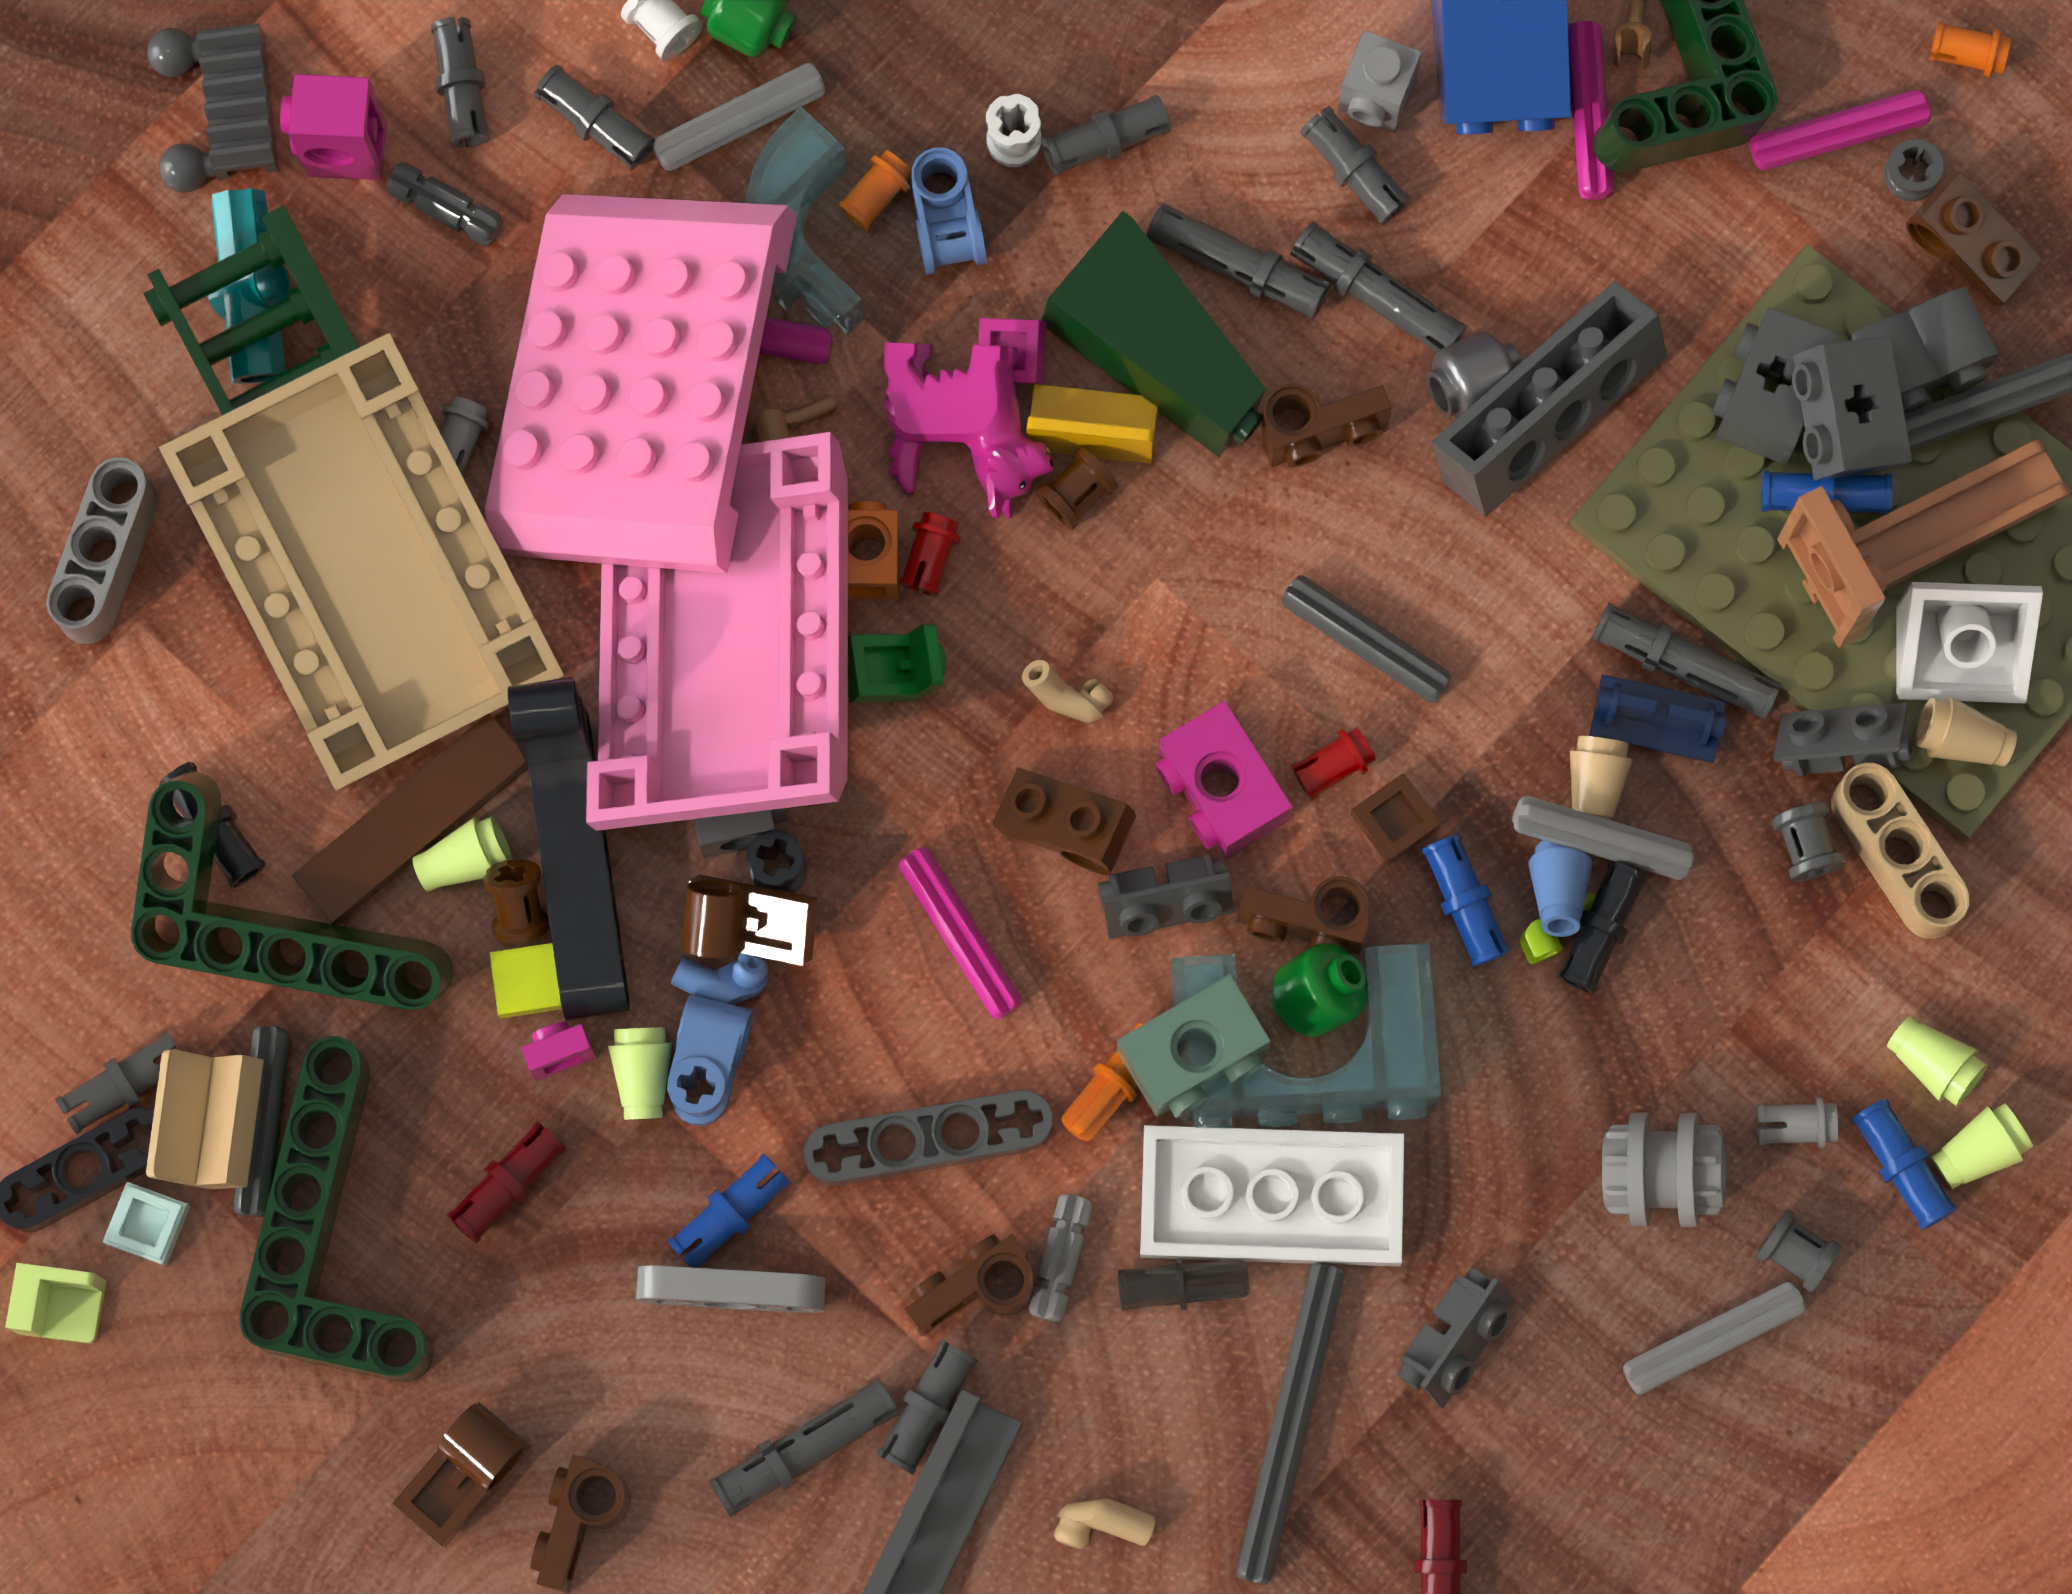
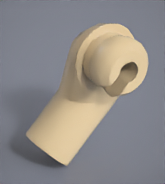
M1109 1498L1067 1503L1056 1515V1517L1060 1518V1521L1055 1528L1054 1537L1061 1544L1076 1549H1083L1089 1543L1091 1530L1106 1532L1140 1546H1145L1153 1533L1155 1516Z

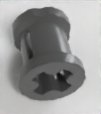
M1816 802L1796 807L1775 816L1772 820L1774 830L1780 831L1783 834L1793 867L1788 870L1791 882L1815 879L1835 872L1846 865L1843 853H1836L1825 821V817L1829 813L1826 802Z
M1787 1208L1771 1229L1755 1258L1763 1263L1769 1259L1801 1279L1803 1281L1802 1286L1812 1293L1835 1260L1842 1245L1834 1240L1826 1242L1795 1221V1213Z

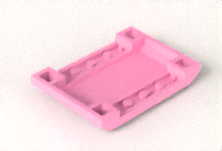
M562 194L545 216L485 505L486 524L503 556L715 573L728 572L739 512L729 505L774 275L775 273L786 274L797 220V214L788 205Z
M831 432L741 445L729 504L739 512L727 573L602 564L598 761L587 762L586 823L596 831L839 802L848 779V478L840 443Z

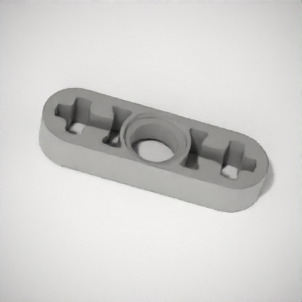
M639 1266L635 1300L642 1303L671 1306L822 1313L825 1306L826 1278L795 1273L675 1266Z

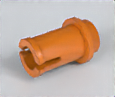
M1938 21L1929 61H1940L1983 70V77L1989 78L1991 72L2003 74L2011 38L2000 36V29L1994 28L1993 33L1990 34L1947 25L1944 22Z
M885 150L880 157L873 155L869 159L872 167L846 198L837 205V208L844 216L866 232L870 228L871 223L887 207L899 191L906 193L911 188L908 181L912 177V170L899 157L888 150Z

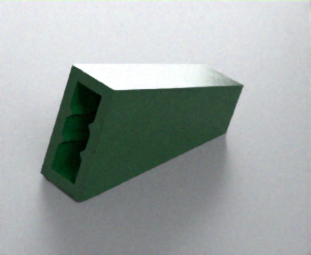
M1122 211L1048 298L1041 321L1047 322L1046 329L1132 393L1143 396L1157 406V411L1220 457L1233 440L1242 446L1257 429L1263 419V414L1257 411L1266 388L1136 221Z

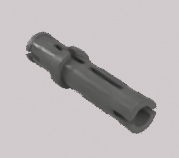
M1165 203L1161 205V208H1158L1146 236L1151 242L1176 251L1194 262L1238 281V283L1250 288L1249 294L1256 298L1263 299L1264 296H1267L1294 308V310L1311 319H1314L1316 314L1319 313L1331 286V283L1309 275L1282 261V254L1272 249L1265 253L1257 248H1253L1216 228L1183 214Z
M1314 221L1306 227L1290 255L1311 266L1324 275L1325 278L1336 284L1334 287L1336 292L1344 297L1349 293L1359 301L1361 300L1374 309L1375 312L1409 335L1414 336L1434 352L1458 342L1467 328V325L1463 322L1461 323L1451 315L1446 314L1433 305L1432 302L1371 262V254L1363 249H1360L1358 252L1330 235L1329 232L1318 226Z
M1608 602L1591 637L1592 640L1613 647L1641 661L1642 669L1653 673L1656 668L1719 699L1743 708L1762 720L1766 719L1782 683L1762 674L1760 675L1711 650L1687 641L1685 638L1672 633L1674 627L1664 622L1659 627Z
M877 1378L856 1394L834 1405L787 1436H783L774 1443H771L768 1439L759 1444V1452L731 1470L711 1479L709 1482L729 1516L733 1517L757 1499L769 1494L780 1486L785 1491L795 1485L793 1478L861 1438L862 1435L875 1427L884 1424L893 1417H897L900 1413L884 1385Z

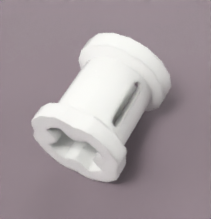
M628 0L621 11V18L627 24H636L657 45L655 49L656 54L663 61L672 60L683 53L696 40L703 27L702 21L696 15H687L673 0Z
M1021 94L998 97L990 104L986 113V123L988 125L987 148L990 155L998 163L1007 167H1021L1029 164L1037 157L1041 149V121L1038 116V107L1030 98ZM1018 125L1024 126V134L1015 130ZM1003 127L1013 131L1009 137L1003 135Z

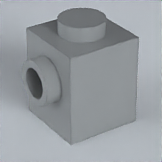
M1363 30L1341 84L1338 112L1350 116L1361 124L1381 127L1396 132L1417 79L1422 51Z

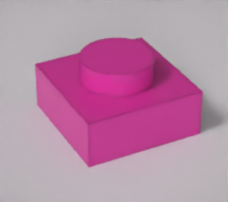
M980 318L978 345L1017 347V362L1013 367L1015 383L1044 384L1047 322L1041 320Z
M567 1021L554 1023L537 1030L532 1034L534 1042L520 1047L529 1072L536 1081L596 1059L590 1039L582 1024L570 1028Z

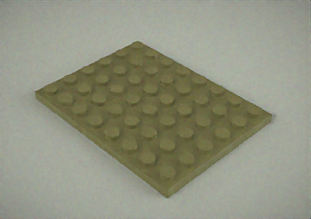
M1807 244L1571 518L1569 526L1747 669L1782 683L1778 694L1799 711H1818L1907 702L1908 711L1904 735H1910L1912 738L1913 759L1911 761H1902L1900 768H1885L1895 777L1910 800L1966 843L2072 715V451L2020 411L1911 451V463L1882 472L1860 474H1892L1893 493L1890 511L1892 512L2039 439L2071 495L2068 499L1883 591L1886 599L1863 636L1839 649L1833 639L1836 630L1820 602L1815 605L1813 604L1802 584L1806 576L1790 548L1788 547L1783 550L1777 540L1791 511H1761L1763 470L1784 473H1813L1812 466L1806 459L1803 450L1805 425H1803L1787 464L1784 465L1715 438L1723 418L1711 414L1725 378L1737 382L1745 362L1734 358L1747 322L1760 326L1767 307L1838 333L1839 336L1836 342L1847 341L1851 334L1860 329L1896 315L1893 310ZM1767 375L1763 389L1775 393L1779 378ZM1982 381L1960 392H1953L1951 385L1933 390L1928 393L1931 401L1924 406L1986 383ZM1848 512L1854 530L1884 516L1883 513ZM1911 582L2042 587L2043 596L2026 704L1960 701L2003 724L2006 728L2017 732V741L2013 755L2005 767L1995 764L1989 765L1932 758L1928 756L1927 749L1915 745L1917 723L1928 700L1898 699L1896 693V605Z

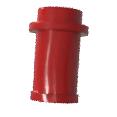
M923 512L921 521L913 523L912 530L917 534L903 577H901L899 582L901 586L918 592L919 588L923 589V594L929 596L938 595V587L952 544H959L961 539L956 534L959 526L958 522L939 514Z
M1357 727L1348 733L1343 728L1337 731L1338 739L1298 763L1295 762L1290 765L1298 782L1311 801L1317 798V795L1355 772L1360 771L1362 775L1369 772L1367 765L1374 762L1376 757Z

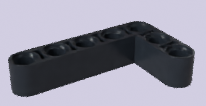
M573 677L509 686L507 690L513 733L516 744L529 770L559 994L565 1021L630 1011L628 984L606 830L596 831L586 823L587 762L596 761L592 730L586 705Z

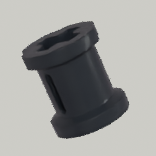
M772 829L765 834L754 837L748 846L746 856L753 884L791 893L797 892L805 882L807 874L804 854L799 847L797 838L789 832L779 829ZM779 852L786 853L788 864L791 868L779 867L775 876L768 875L765 861L763 860H775Z

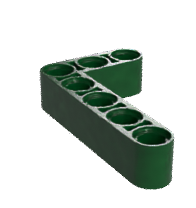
M1661 0L1690 82L1635 94L1621 99L1595 132L1593 139L1594 153L1603 165L1617 172L1634 171L1741 146L1749 142L1775 111L1778 95L1744 0H1708L1709 3L1701 0ZM1712 46L1721 48L1730 59L1721 57ZM1732 101L1741 103L1747 108L1750 115L1739 111ZM1676 114L1687 117L1692 122L1694 128L1685 126L1680 122ZM1619 127L1631 130L1636 135L1638 141L1628 139Z
M185 772L163 783L153 792L148 806L131 925V941L136 952L144 959L156 964L407 1010L421 1009L430 1005L449 986L453 976V964L448 953L440 946L431 942L208 902L221 812V793L218 786L205 774ZM176 789L185 790L195 798L198 805V813L195 819L184 818L176 811L173 805V796ZM167 852L178 854L186 861L189 870L186 882L174 880L167 874L164 867V858ZM157 915L167 916L177 924L180 934L178 944H170L159 937L155 928ZM219 927H229L239 934L243 946L241 955L229 954L221 948L217 934ZM282 938L293 939L303 947L306 956L303 967H295L283 959L280 953ZM344 950H355L366 958L369 965L367 978L354 977L345 970L342 961ZM416 961L429 969L432 976L430 989L421 990L413 987L408 982L405 976L407 962Z
M327 1036L317 1040L309 1047L303 1060L240 1310L239 1325L244 1337L251 1344L272 1355L395 1382H411L421 1378L429 1370L434 1358L432 1341L423 1329L414 1322L402 1317L316 1299L370 1083L368 1062L358 1049L344 1038ZM338 1055L350 1057L352 1060V1071L344 1082L337 1085H328L323 1082L322 1070L329 1059ZM320 1118L334 1119L337 1125L334 1139L328 1145L321 1148L308 1146L306 1135L309 1126ZM306 1180L319 1182L321 1195L317 1204L306 1211L293 1210L291 1205L293 1189L299 1183ZM290 1243L302 1244L305 1251V1260L302 1266L295 1273L289 1275L278 1274L275 1268V1257L278 1251ZM275 1306L285 1307L289 1315V1324L285 1332L274 1339H264L259 1331V1321L262 1314ZM337 1320L349 1321L353 1330L350 1344L340 1352H326L322 1344V1334L325 1328L331 1322ZM399 1334L413 1335L416 1341V1353L413 1359L408 1364L400 1367L390 1366L385 1358V1348L388 1342Z

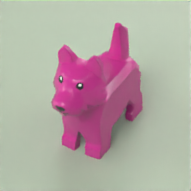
M885 342L884 370L889 379V384L886 390L884 407L887 412V420L895 433V438L888 452V457L895 458L888 473L890 476L898 477V482L906 494L915 492L918 461L924 443H965L971 449L975 471L987 495L988 507L992 518H1000L1001 510L1005 518H1012L1013 499L1027 494L1033 479L1052 472L1054 462L1048 447L1043 442L1032 441L1024 437L1021 430L1020 412L1013 374V367L1017 362V347L973 345L970 366L966 372L959 368L955 369L954 372L941 370L940 375L936 376L926 370V362L933 356V345Z

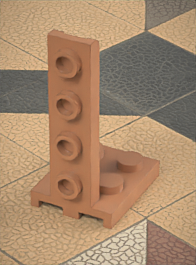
M2037 439L1854 530L1852 520L1844 505L1837 499L1830 501L1823 486H1820L1798 498L1777 540L1783 550L1789 547L1806 576L1802 584L1813 604L1815 605L1820 602L1836 630L1833 639L1840 649L1863 636L1886 599L1883 591L2068 499L2071 493L2062 481L2041 441Z

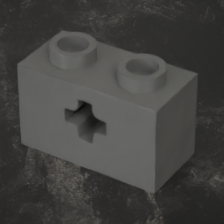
M1767 307L1760 326L1747 322L1734 358L1745 362L1737 382L1725 378L1711 413L1723 418L1715 438L1786 465L1804 425L1801 401L1796 397L1792 385V374L1795 368L1793 355L1821 344L1834 343L1837 341L1839 334L1771 307ZM1767 375L1779 378L1775 393L1763 389Z
M1891 335L1821 344L1793 355L1795 368L1792 374V385L1796 397L1801 401L1805 425L1803 450L1806 459L1812 466L1814 481L1882 472L1912 462Z

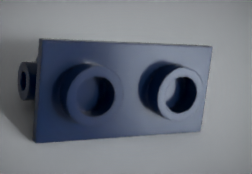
M1602 674L1589 736L1624 741L1632 746L1714 763L1719 738H1722L1727 713L1724 712L1727 702Z

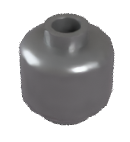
M1485 331L1440 349L1434 356L1432 370L1427 372L1426 376L1433 402L1442 415L1445 417L1454 416L1457 419L1522 362L1521 356L1511 343L1503 345L1496 336Z

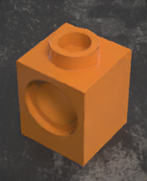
M860 501L851 503L848 506V600H899L900 525L898 510H886V505L883 503ZM862 538H874L884 546L883 551L878 557L866 561L855 558L849 551L852 545Z

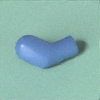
M742 953L738 956V960L712 970L684 956L670 984L694 996L736 1005L757 996L762 991L768 980V965L762 957Z

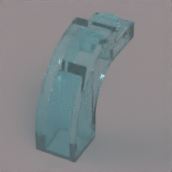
M799 107L772 134L758 156L750 176L746 203L788 205L797 214L786 274L775 273L771 294L775 300L787 310L804 294L805 297L801 300L804 307L819 323L828 327L833 322L848 335L865 319L862 299L814 254L803 236L805 220L813 203L848 169L845 147L807 111Z

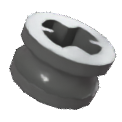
M1912 138L1902 141L1894 147L1884 167L1883 178L1886 187L1894 196L1904 201L1915 202L1925 199L1934 192L1943 174L1944 161L1941 152L1934 144L1924 139ZM1913 158V165H1916L1918 160H1920L1927 166L1922 182H1914V175H1911L1909 180L1901 175L1900 172L1906 162L1905 159Z

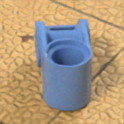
M934 147L924 151L916 158L912 167V190L918 219L916 220V228L925 274H935L937 267L972 260L978 266L987 264L980 218L977 209H974L967 168L963 159L955 151L947 148ZM935 173H945L956 180L955 186L943 194L930 192L923 184L930 175Z
M689 995L678 1029L676 1051L667 1083V1090L674 1112L682 1121L694 1126H705L714 1123L723 1115L728 1105L738 1065L742 1062L752 1025L753 1010L694 995ZM698 1079L707 1080L709 1091L713 1095L702 1094L698 1104L690 1103L684 1088H695Z

